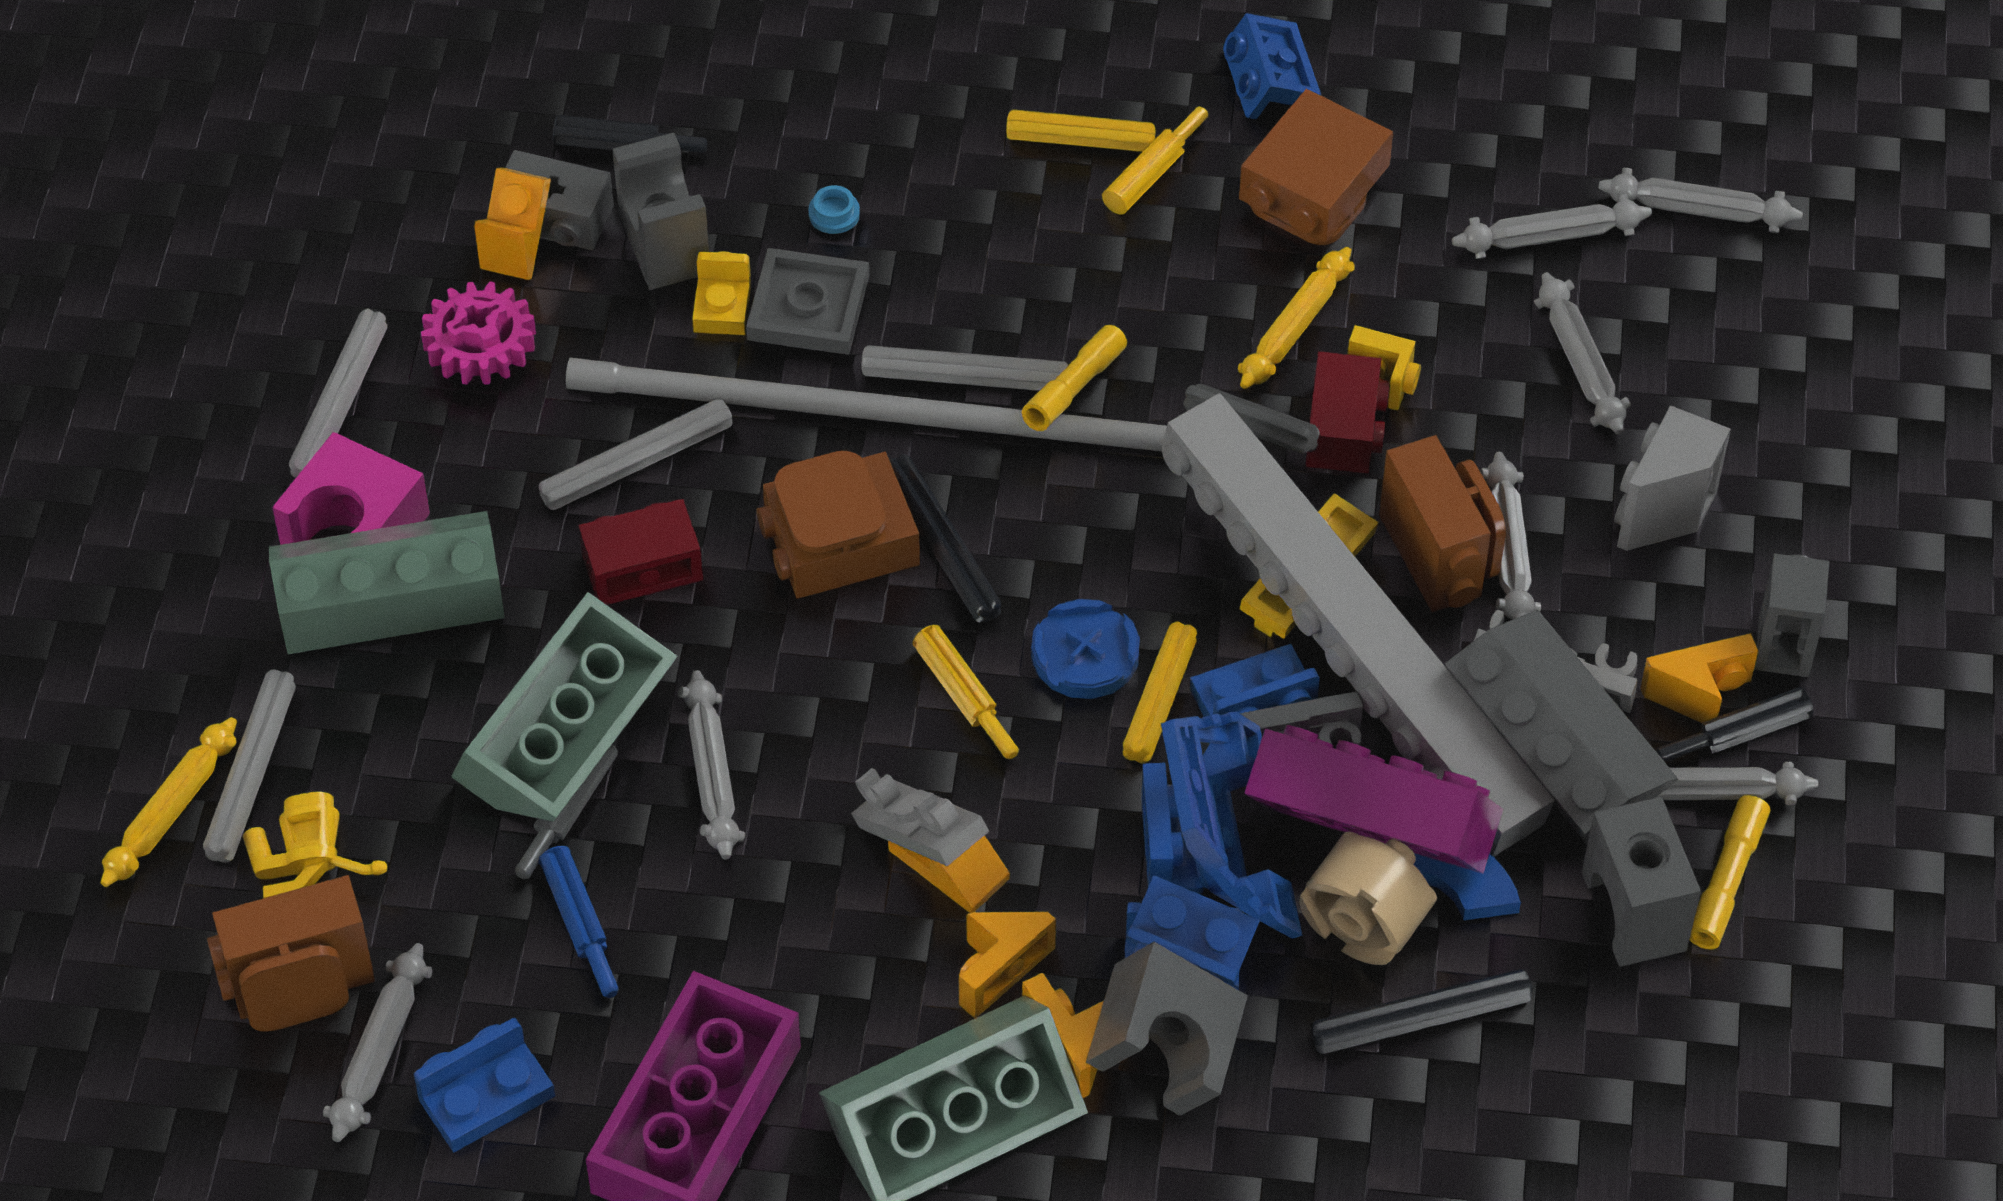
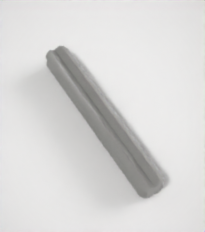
M365 309L359 314L289 461L293 477L296 478L332 432L338 434L387 330L386 316L383 313Z
M868 345L862 353L861 369L863 375L867 377L1040 391L1048 382L1054 380L1068 364L1064 361Z
M722 399L709 402L541 481L539 484L540 496L548 509L556 510L730 428L733 424L731 412Z
M273 669L265 674L203 843L205 856L212 861L218 860L223 863H229L234 859L296 688L293 682L294 677L288 672H280Z

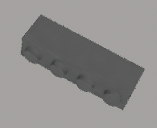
M1539 610L1487 630L1445 663L1447 670L1555 800L1553 805L1586 845L1588 844L1594 812L1654 799L1678 780L1677 776Z

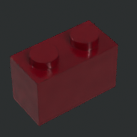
M1318 351L1310 423L1319 429L1320 434L1317 439V448L1313 452H1307L1305 467L1369 474L1371 452L1382 454L1385 422L1375 421L1376 411L1386 412L1390 380L1379 379L1381 358Z
M683 499L667 503H654L644 509L616 516H602L592 522L578 525L582 558L595 597L606 605L703 580L701 548Z

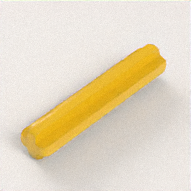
M1011 110L1006 124V134L1010 140L1143 152L1155 140L1156 135L1155 125L1151 122Z
M1178 621L1168 627L1123 742V756L1128 760H1135L1138 763L1145 764L1152 758L1162 732L1161 723L1166 722L1197 642V630L1192 625H1184Z

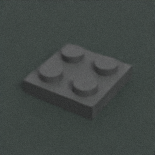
M768 248L746 326L747 340L849 355L870 276L869 262Z

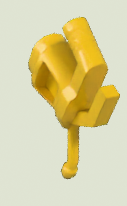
M309 792L294 795L284 801V812L280 815L279 822L287 850L286 853L272 855L265 831L261 827L251 828L243 834V840L257 878L273 879L298 875L294 881L263 886V898L314 885L326 871L332 870L336 866L361 875L374 874L375 876L387 872L388 866L385 861L381 860L364 865L337 856L335 843L340 816L338 809L334 807L333 796L326 792Z

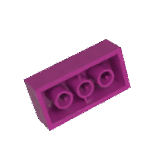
M1286 725L1283 734L1265 729L1244 793L1247 796L1280 814L1344 833L1353 832L1360 836L1378 840L1384 844L1388 840L1394 839L1408 846L1415 854L1484 873L1504 809L1489 799L1490 790L1478 786V781L1450 771H1444L1442 780L1437 779L1438 775L1423 770L1424 765L1391 755L1389 764H1386L1384 759L1371 755V750L1347 741L1338 740L1336 749H1334L1332 744L1318 739L1319 735L1291 725Z
M693 971L586 1158L591 1193L609 1201H717L801 1048L799 1013Z

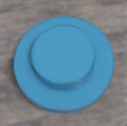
M831 185L820 189L809 204L810 222L816 229L825 233L838 234L846 232L857 224L860 217L858 201L848 189L842 186Z

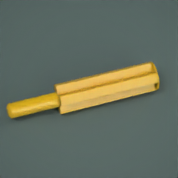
M1199 106L1173 132L1170 129H1165L1103 191L1102 199L1104 204L1116 214H1125L1185 152L1182 148L1185 140L1208 118L1207 110Z
M930 625L918 632L913 639V646L971 726L978 727L981 724L1006 759L1016 757L1019 748L995 717L997 712L994 708L997 704L940 626Z

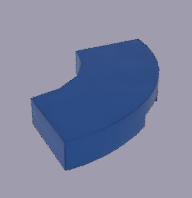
M1415 854L1416 861L1413 865L1421 872L1429 885L1439 888L1455 902L1463 920L1519 913L1521 902L1517 890L1503 866L1491 854H1489L1483 874Z

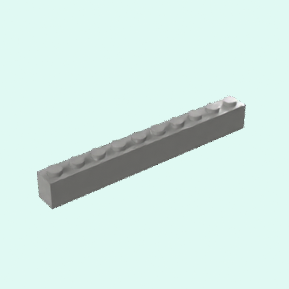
M1221 393L1169 421L1162 446L1163 458L1169 469L1174 474L1182 475L1193 488L1196 500L1203 511L1208 515L1214 514L1226 529L1228 539L1233 548L1239 554H1246L1259 570L1260 578L1267 590L1273 595L1279 594L1287 606L1292 609V616L1298 628L1305 635L1313 636L1325 651V656L1331 669L1338 676H1345L1356 691H1358L1363 708L1371 717L1379 718L1392 734L1393 742L1399 753L1406 759L1424 765L1423 770L1438 775L1437 779L1442 780L1444 771H1450L1478 781V786L1490 790L1489 799L1504 809L1490 854L1492 856L1498 855L1544 826L1555 801Z

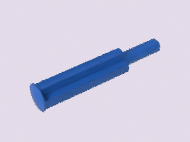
M567 846L550 848L539 857L538 861L543 869L578 957L588 958L602 995L607 998L614 997L618 993L619 988L603 952L607 948L605 942L607 939L575 865L571 850Z

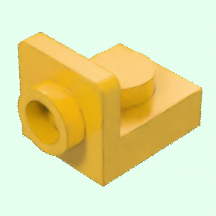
M726 251L699 252L697 256L698 282L692 319L693 332L745 335L751 293L749 256L747 254Z
M1355 325L1349 339L1348 355L1381 358L1379 379L1390 380L1387 408L1398 411L1404 393L1413 395L1418 383L1421 364L1413 363L1416 341Z

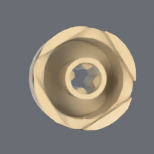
M1345 832L1307 882L1305 890L1300 895L1299 904L1306 920L1320 936L1326 940L1332 932L1346 943L1341 952L1364 963L1384 965L1390 962L1402 950L1435 904L1437 895L1421 872L1413 865L1416 861V856L1408 846L1394 839H1390L1384 844L1378 840L1360 836L1353 832Z

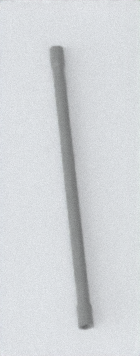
M569 358L566 370V388L572 390L609 394L624 392L705 402L722 399L725 404L1160 452H1162L1167 428L1166 425L1061 414L1046 430L1036 431L1024 422L1022 410L628 367L621 366L615 362Z

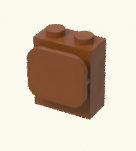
M1305 89L1241 165L1239 199L1248 203L1258 217L1307 242L1316 245L1331 244L1342 236L1364 209L1367 192L1389 167L1393 131Z
M1437 435L1387 450L1379 516L1431 612L1448 607H1462L1472 602L1475 598L1481 597L1484 578L1489 579L1498 576L1500 573L1506 526L1500 506L1477 465L1468 459L1457 463L1455 469Z
M836 451L784 466L778 471L773 482L763 484L764 506L757 508L759 526L765 539L773 537L777 547L772 550L777 574L781 581L789 579L796 599L920 565L919 531L886 451L863 458L850 451Z
M349 875L212 913L218 935L208 937L207 942L223 1001L235 998L240 1019L248 1018L251 1027L255 1030L275 1031L331 1015L347 1004L349 1000L348 989L375 982L364 925Z

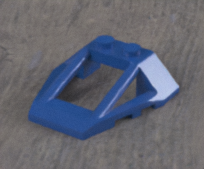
M1229 712L1223 715L1211 714L1203 718L1198 716L1178 718L1161 723L1183 838L1187 850L1194 857L1196 870L1202 885L1211 893L1292 939L1303 936L1292 882L1269 869L1249 876L1246 873L1230 791L1247 786L1262 740L1260 726L1238 712ZM1200 742L1210 743L1204 754H1202Z

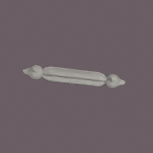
M1622 168V174L1616 175L1613 179L1599 182L1598 189L1610 194L1617 203L1619 195L1628 194L1629 200L1634 201L1636 199L1646 207L1745 223L1763 219L1769 225L1768 232L1779 233V227L1791 221L1802 220L1803 216L1802 211L1791 207L1790 203L1784 199L1785 192L1775 191L1774 197L1765 202L1750 192L1658 178H1650L1638 182L1632 176L1633 169Z
M1628 194L1618 196V203L1613 208L1596 204L1500 219L1490 227L1480 223L1479 217H1473L1469 219L1470 225L1464 232L1452 238V245L1466 248L1468 251L1475 253L1476 259L1486 258L1485 251L1491 245L1503 249H1511L1601 235L1614 226L1624 230L1625 236L1635 235L1634 228L1640 221L1652 215V210L1650 207L1638 206L1635 202L1628 199Z
M1546 272L1542 275L1539 298L1534 300L1538 309L1544 306L1550 309V322L1587 400L1596 405L1595 416L1590 418L1594 427L1602 425L1620 435L1624 432L1623 421L1626 417V409L1631 406V403L1627 397L1621 400L1614 397L1615 384L1577 305L1569 301L1570 291L1575 288L1573 282L1570 279L1565 282L1555 279Z
M1496 452L1493 462L1488 468H1481L1480 472L1492 488L1491 492L1500 506L1506 526L1505 544L1498 577L1499 584L1507 595L1504 599H1497L1496 608L1502 609L1506 617L1513 620L1536 610L1540 612L1541 603L1534 602L1533 597L1528 593L1532 580L1521 497L1514 488L1516 482H1523L1524 475L1523 472H1517L1516 467L1506 460L1502 452Z
M694 671L690 683L686 687L681 686L679 688L678 696L684 698L686 705L691 709L688 725L701 805L704 814L710 821L708 825L703 824L701 826L700 834L706 836L708 843L718 850L723 859H729L733 846L737 842L744 841L745 832L739 831L738 825L731 819L735 805L721 721L716 710L713 708L714 704L721 703L722 695L716 693L715 687L704 679L700 671Z
M1792 762L1783 763V768L1776 774L1760 767L1670 768L1678 780L1655 798L1662 797L1663 800H1739L1742 796L1751 795L1765 799L1776 793L1785 800L1786 805L1793 806L1797 803L1796 799L1801 797L1804 792L1818 788V779L1804 775L1799 769L1794 768V763Z
M416 943L408 952L400 954L394 961L389 960L387 962L386 971L392 972L394 979L382 988L341 1084L343 1098L335 1101L332 1106H325L323 1110V1116L329 1118L333 1125L332 1139L336 1142H340L349 1132L357 1130L362 1123L368 1124L370 1122L371 1115L369 1112H364L362 1105L371 1099L376 1092L415 1000L413 986L419 984L424 978L432 976V967L426 966L423 960V945Z

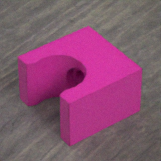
M332 432L272 507L280 545L310 540L319 531L331 526L346 525L354 527L356 529L351 533L422 522L430 514L423 473L335 432Z

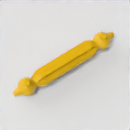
M1349 247L1339 251H1331L1324 255L1321 261L1317 262V271L1312 272L1261 338L1256 353L1248 355L1242 363H1239L1238 372L1242 373L1240 386L1243 389H1247L1254 384H1262L1271 375L1275 374V364L1282 361L1331 297L1333 290L1336 288V282L1345 279L1354 270L1355 265L1349 260L1352 252Z
M230 717L221 724H212L204 730L200 736L202 745L192 748L187 752L125 830L122 845L112 848L107 852L102 860L104 873L100 882L104 887H108L118 880H126L136 872L139 867L137 858L147 855L152 851L212 775L217 757L224 756L232 750L236 744L234 731L237 720Z

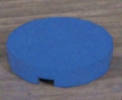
M1076 599L1058 604L1048 611V617L1043 619L1040 625L1038 622L1032 635L1031 660L1038 677L1052 690L1071 698L1094 699L1113 694L1130 681L1138 667L1140 637L1133 621L1126 614H1123L1122 617L1118 612L1113 611L1112 605L1100 600Z

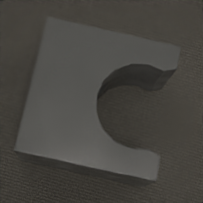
M675 133L612 149L619 217L649 290L697 278L698 253L709 252L706 206L700 194L689 196L682 170L680 145Z
M1662 797L1594 812L1582 875L1588 889L1606 885L1615 918V937L1612 941V947L1619 967L1687 951L1701 890Z
M1152 942L1114 965L1086 1063L1103 1072L1141 1051L1147 1045L1148 1039H1151L1159 1046L1166 1057L1170 1071L1169 1085L1163 1094L1164 1107L1181 1116L1221 1095L1248 995L1158 943Z

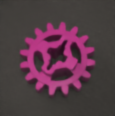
M468 282L467 292L459 294L458 291L451 287L447 289V302L434 299L431 302L433 314H423L424 330L421 331L423 349L428 353L429 364L431 367L441 365L443 377L448 379L456 372L461 373L462 384L468 385L473 376H480L482 382L486 385L490 384L492 373L498 372L507 379L510 377V364L520 367L526 365L525 352H534L535 349L534 335L536 330L534 315L529 314L526 299L515 301V294L512 288H508L501 294L496 293L495 282H489L484 291H477L475 284Z

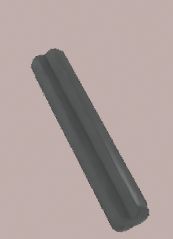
M1204 384L1191 385L1185 392L1186 399L1183 405L1187 411L1221 393L1257 438L1300 454L1313 452L1318 446L1317 439L1320 432L1311 423Z

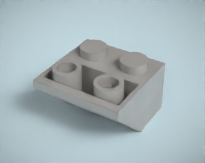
M1671 405L1660 425L1654 422L1650 424L1641 446V452L1644 453V456L1640 463L1633 460L1630 462L1621 482L1620 491L1625 492L1620 501L1614 518V523L1621 525L1617 547L1628 551L1698 531L1717 494L1731 431L1730 428Z

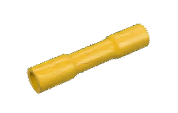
M1103 326L1080 349L1077 357L1023 407L1022 417L1024 422L1033 430H1046L1070 406L1072 399L1095 375L1102 373L1123 352L1127 346L1125 334L1116 326Z
M1751 795L1740 797L1724 836L1722 852L1708 888L1702 893L1689 940L1700 948L1716 949L1721 943L1734 909V898L1751 854L1757 848L1771 811L1768 803L1759 797Z

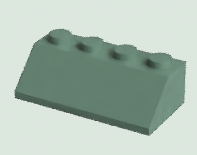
M487 511L269 547V563L288 654L505 618Z
M587 592L464 751L451 777L497 810L554 822L678 656Z
M1025 995L819 1092L838 1144L872 1201H906L1088 1113L1050 1009Z

